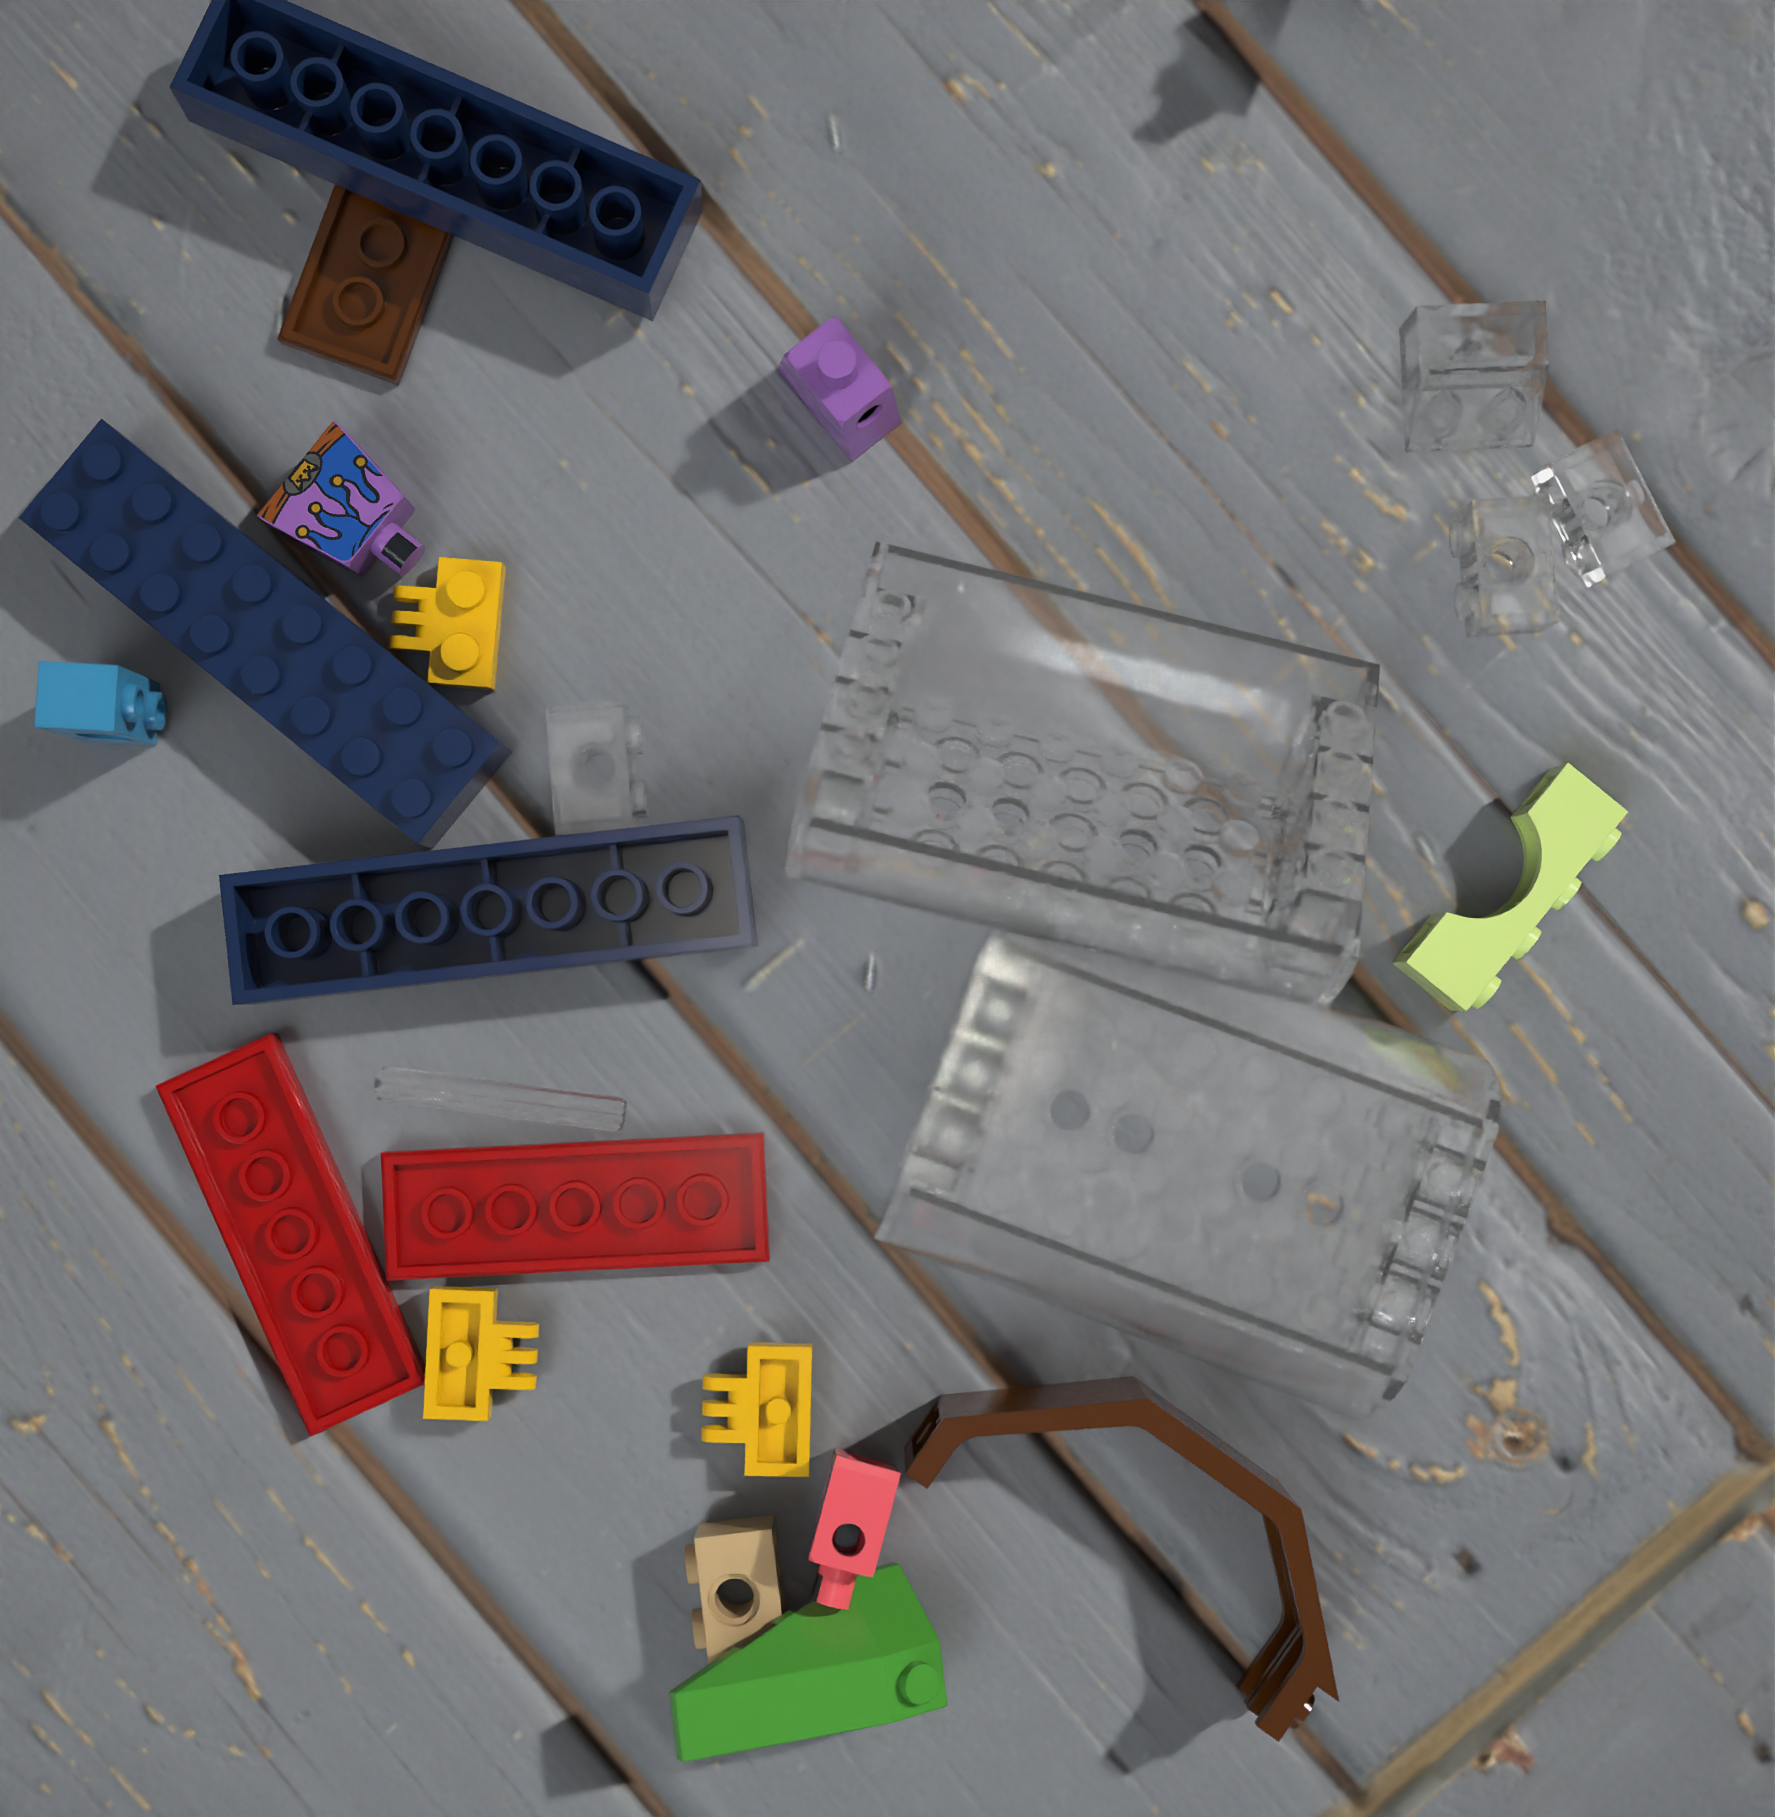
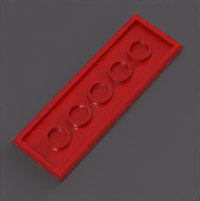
M268 1034L156 1085L158 1094L309 1436H313L425 1385V1363L389 1282L386 1281L385 1273L279 1034Z
M764 1132L381 1152L386 1281L770 1261Z

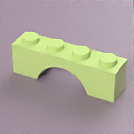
M1569 763L1549 769L1510 817L1520 836L1524 855L1522 875L1511 897L1500 908L1481 918H1467L1448 912L1431 914L1392 963L1450 1011H1467L1471 1006L1479 1009L1499 988L1501 979L1496 975L1512 956L1515 960L1520 959L1536 943L1542 932L1536 925L1551 907L1555 911L1561 909L1578 891L1582 882L1576 876L1591 858L1595 862L1599 861L1614 847L1622 834L1616 827L1628 811Z

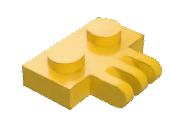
M439 557L436 588L394 586L393 599L403 603H418L417 612L392 611V625L416 628L415 637L405 635L390 636L389 650L430 654L428 683L432 686L495 691L506 566L502 562Z
M433 1286L429 1289L423 1419L488 1421L492 1417L493 1389H536V1374L527 1372L515 1373L511 1372L512 1364L538 1363V1349L513 1347V1338L532 1339L539 1337V1323L497 1320L498 1288Z
M749 1342L747 1346V1374L711 1373L703 1375L702 1389L728 1391V1399H707L702 1401V1415L727 1417V1425L711 1424L702 1426L701 1441L710 1443H745L744 1476L809 1477L813 1343Z

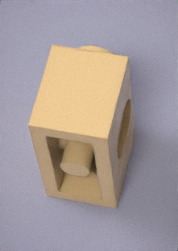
M775 1514L699 1523L694 1537V1544L685 1545V1567L688 1584L699 1583L702 1608L692 1610L693 1637L696 1649H707L709 1665L732 1648L742 1649L773 1628L771 1622L786 1612ZM740 1579L751 1587L754 1596L745 1603L733 1604L722 1597L719 1586L726 1580Z

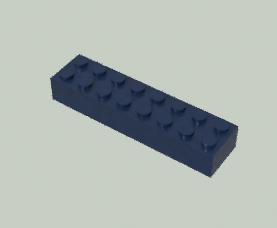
M211 0L170 85L172 93L189 122L651 321L655 318L703 212L700 179L286 0Z
M100 419L19 517L26 525L419 845L433 849L513 752L140 447L103 419Z
M739 815L219 875L232 1005H255L758 947L744 821Z

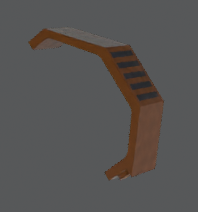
M1134 1376L940 1395L904 1446L905 1473L926 1489L931 1485L955 1449L961 1443L973 1437L1134 1426L1142 1428L1262 1513L1282 1604V1614L1278 1626L1236 1684V1687L1247 1696L1244 1703L1247 1705L1248 1710L1258 1716L1255 1720L1256 1726L1278 1742L1289 1727L1296 1729L1306 1720L1315 1702L1313 1692L1317 1687L1339 1702L1302 1509L1279 1480Z

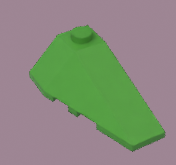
M894 1562L877 1566L873 1578L857 1575L849 1610L829 1607L814 1601L809 1602L796 1612L788 1610L771 1622L773 1628L742 1649L732 1648L669 1691L677 1759L681 1762L891 1724L948 1706L940 1640L902 1568Z

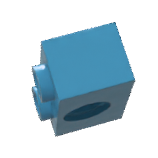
M39 661L34 727L81 742L156 746L157 730L163 729L167 716L166 698L164 693L160 692L159 682L119 665Z

